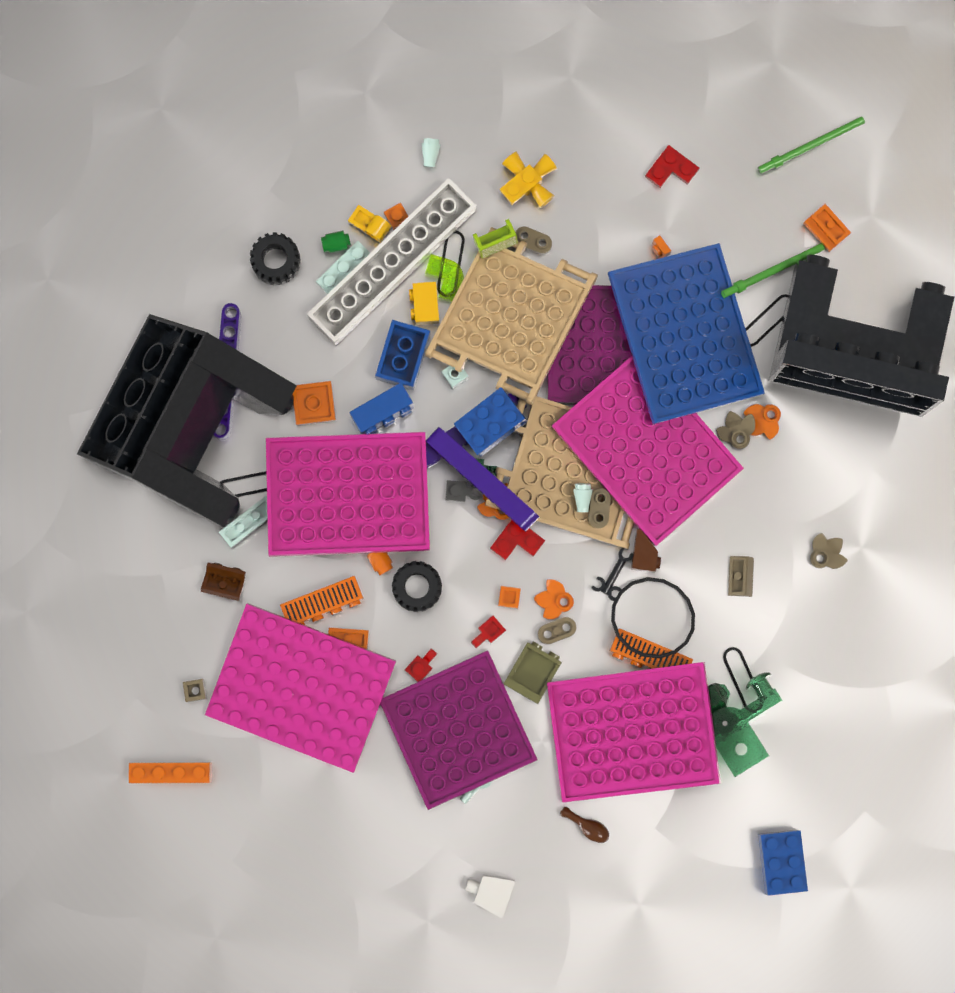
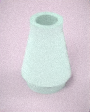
M424 138L423 143H421L424 166L435 167L441 146L439 139Z
M575 484L573 492L577 512H589L593 491L591 484Z

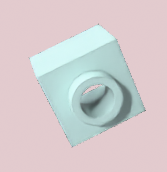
M449 365L441 371V374L451 388L454 389L466 381L469 376L463 369L461 373L458 372L459 375L457 377H453L451 372L455 368Z

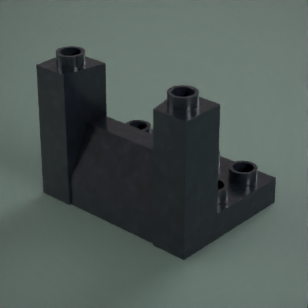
M807 255L806 261L799 260L794 267L768 381L923 417L944 401L949 377L939 375V365L954 302V296L944 294L945 286L933 282H922L921 289H915L906 333H901L829 316L828 312L838 269L830 268V260L818 255Z
M149 314L77 455L98 466L131 479L198 516L225 527L227 521L232 520L238 513L240 507L239 499L224 484L197 470V466L232 398L259 414L284 415L293 405L294 396L292 394L297 385L208 332Z

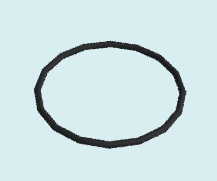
M646 577L630 582L619 591L612 604L611 622L616 636L627 649L642 657L663 658L676 654L688 644L695 630V612L690 599L678 586L665 579ZM646 581L661 582L676 589L687 601L692 615L691 630L685 642L674 651L660 655L643 653L631 647L619 634L615 622V609L622 593L631 586Z

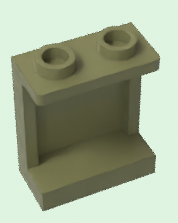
M533 641L531 644L527 642L504 685L538 704L548 688L547 683L552 681L562 662L559 661L560 656L551 651L549 654L542 651L543 647Z

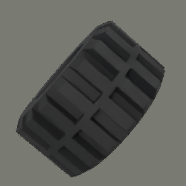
M273 232V235L267 233L264 234V238L260 236L257 239L258 242H254L252 245L253 250L250 251V263L255 274L263 282H269L270 285H274V283L282 285L284 281L286 283L289 282L291 277L294 278L296 276L295 273L299 271V263H301L296 244L290 237L287 238L282 233L281 235H278L277 232ZM273 249L283 250L287 255L285 264L277 269L269 268L264 264L265 255Z
M412 561L411 563L404 564L394 574L392 592L401 607L408 611L423 612L432 608L438 602L442 592V582L438 572L430 564L422 561ZM413 575H421L429 583L427 594L421 598H412L405 590L406 581Z

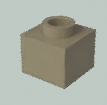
M204 679L183 682L186 702L207 699ZM194 687L199 688V693L196 695L192 692Z

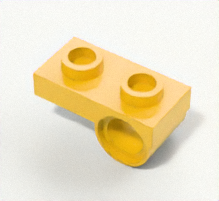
M360 205L357 206L348 219V223L379 243L383 241L391 229L388 221L378 215H374Z

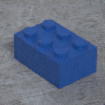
M392 320L376 371V380L393 385L402 383L404 388L414 390L431 335L430 330Z
M399 383L349 413L359 432L368 435L378 433L377 429L382 426L385 428L391 426L399 416L404 418L410 415L414 405L403 384Z
M500 387L457 420L454 425L479 457H482L528 420L507 392Z
M801 830L758 834L765 895L807 892L808 886Z

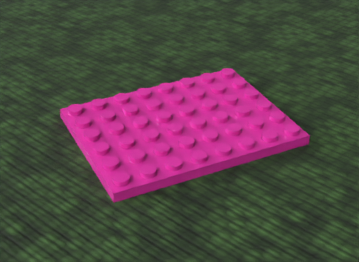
M632 356L551 426L637 527L644 532L654 546L663 541L744 469L697 413L652 424Z
M425 432L266 438L269 557L430 551Z
M247 603L205 715L354 773L396 660Z
M705 662L547 683L562 802L721 784Z

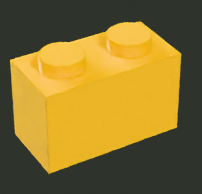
M436 282L412 283L413 289H409L410 301H414V308L411 309V320H415L416 326L439 324Z

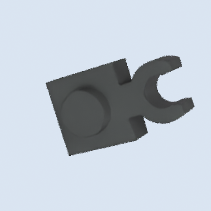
M447 480L446 501L465 502L466 496L472 500H479V496L472 494V491L477 489L475 486L472 485L468 488L465 481Z

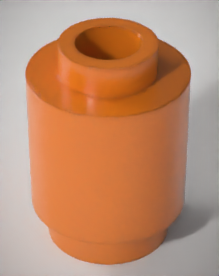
M387 552L369 553L366 555L374 571H377L379 576L393 568L391 564L393 562Z

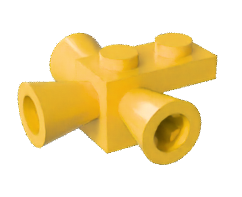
M517 151L503 161L502 165L516 175L500 188V192L511 205L515 204L524 195L532 194L541 209L555 197V195L541 185V177L557 169L555 163L548 155L544 154L534 167L530 164L525 167Z

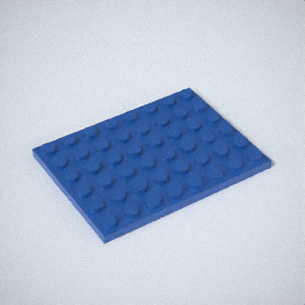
M720 243L608 272L653 425L765 394L735 293L726 298H723L721 291L731 287L732 283Z

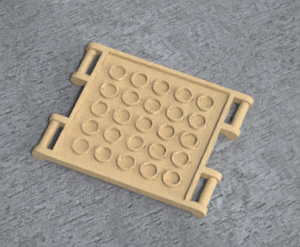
M491 227L489 232H492L496 229ZM518 241L517 244L511 246L516 248L515 252L503 249L482 259L478 251L428 346L425 357L437 359L454 367L460 373L464 369L467 359L501 375L496 385L497 390L502 387L506 392L532 405L592 286L595 284L598 274L588 273L568 264V261L561 259L556 270H553L522 256L527 243ZM565 270L587 280L586 284L562 274ZM440 346L459 355V360L457 361L436 351V347ZM509 378L531 388L530 393L507 384V379Z
M536 396L534 403L531 405L525 428L520 426L514 431L523 435L512 471L496 467V478L503 482L504 476L509 477L507 488L539 516L536 520L537 522L628 550L630 546L628 542L634 522L628 516L621 540L616 539L625 511L611 495L609 521L603 528H593L589 524L588 512H577L573 492L576 483L591 484L593 491L605 488L551 427L572 407ZM519 398L517 407L523 414L526 401ZM598 495L599 502L604 501L603 495ZM486 500L485 506L500 510L490 500ZM598 514L596 520L601 522L602 516Z

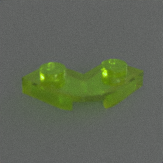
M433 254L430 255L425 274L444 279L438 298L452 302L464 280L463 271L456 262Z

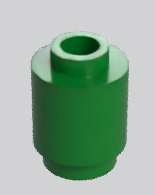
M344 230L328 233L321 237L324 253L348 250L347 245H351L349 234H344Z

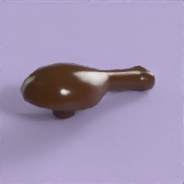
M563 807L560 816L577 823L588 839L597 843H604L609 840L610 833L604 824L597 820L582 818L568 807Z

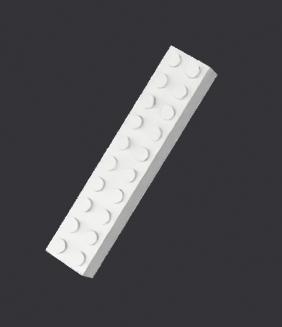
M448 178L307 314L308 318L336 346L476 211V205Z

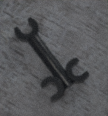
M624 548L619 550V559L606 583L602 577H597L596 579L602 583L601 587H591L595 592L601 591L608 595L611 601L615 600V597L612 596V591L617 590L619 592L622 590L618 586H613L625 563L633 558V553L628 558L622 556Z

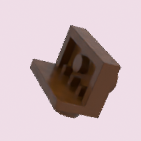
M208 562L201 592L240 601L246 581V572L240 568H230L220 563Z

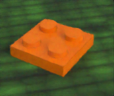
M331 381L296 386L293 396L297 426L336 421Z

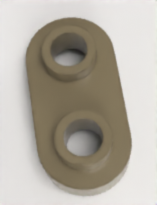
M525 226L518 228L515 232L517 240L519 242H526V249L544 255L552 248V240L546 234ZM526 233L528 237L522 239L520 235ZM541 240L546 242V245L543 247L539 245Z
M602 488L592 492L588 512L589 524L597 529L603 528L609 521L611 497L609 492ZM598 495H603V502L598 501ZM598 514L602 516L601 522L596 520Z
M569 617L550 622L540 627L538 638L543 644H552L563 640L575 633L576 623ZM568 624L570 630L564 631L562 626ZM545 631L551 632L550 638L544 637Z

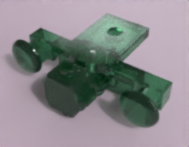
M770 672L758 674L747 683L746 690L754 688L759 698L741 710L727 707L731 693L726 685L714 683L708 686L716 748L735 778L770 756L750 725L767 714L766 710L779 702H783L777 690L773 689L767 680L772 675ZM745 744L747 746L746 754L738 755L736 752L737 745Z

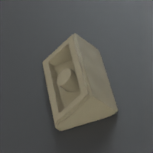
M730 556L728 596L752 597L753 557Z

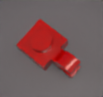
M493 615L478 628L481 634L472 640L471 643L475 648L480 646L486 639L491 644L506 629Z
M430 649L423 658L417 655L405 671L417 682L423 680L433 669L429 663L438 653Z

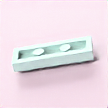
M357 241L316 280V283L328 294L370 252Z
M267 496L263 497L219 531L231 548L268 521Z

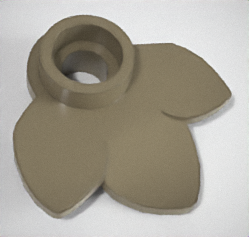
M730 411L726 417V426L717 428L718 436L725 442H731L735 448L743 449L748 446L750 435L755 430V419L752 414L742 419L738 414ZM738 436H743V437H744V441L741 442V443H738V442H737V437H738Z
M823 533L817 535L812 543L811 564L816 568L827 566L831 569H837L845 565L848 561L847 558L839 554L842 549L843 539L831 538L827 540ZM818 555L823 557L822 562L817 561L816 557Z

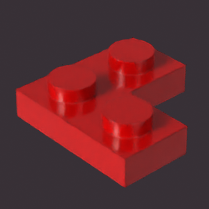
M668 145L646 173L645 177L659 188L663 186L671 174H674L688 185L700 167Z
M511 520L490 549L506 560L516 546L519 545L534 557L546 540L530 528L525 532Z

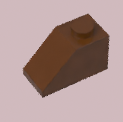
M637 529L631 570L655 573L656 569H660L661 557H658L657 549L641 529Z

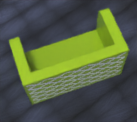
M509 219L505 220V226L478 237L476 233L473 234L474 243L482 259L518 243L517 235Z

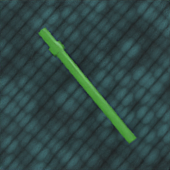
M861 116L781 156L777 155L771 158V161L759 166L758 170L762 174L772 168L777 169L783 166V163L865 124V120Z
M820 243L750 278L739 280L733 283V286L722 290L721 294L723 298L734 293L739 294L745 291L747 287L797 264L799 260H805L807 255H816L824 251V245Z

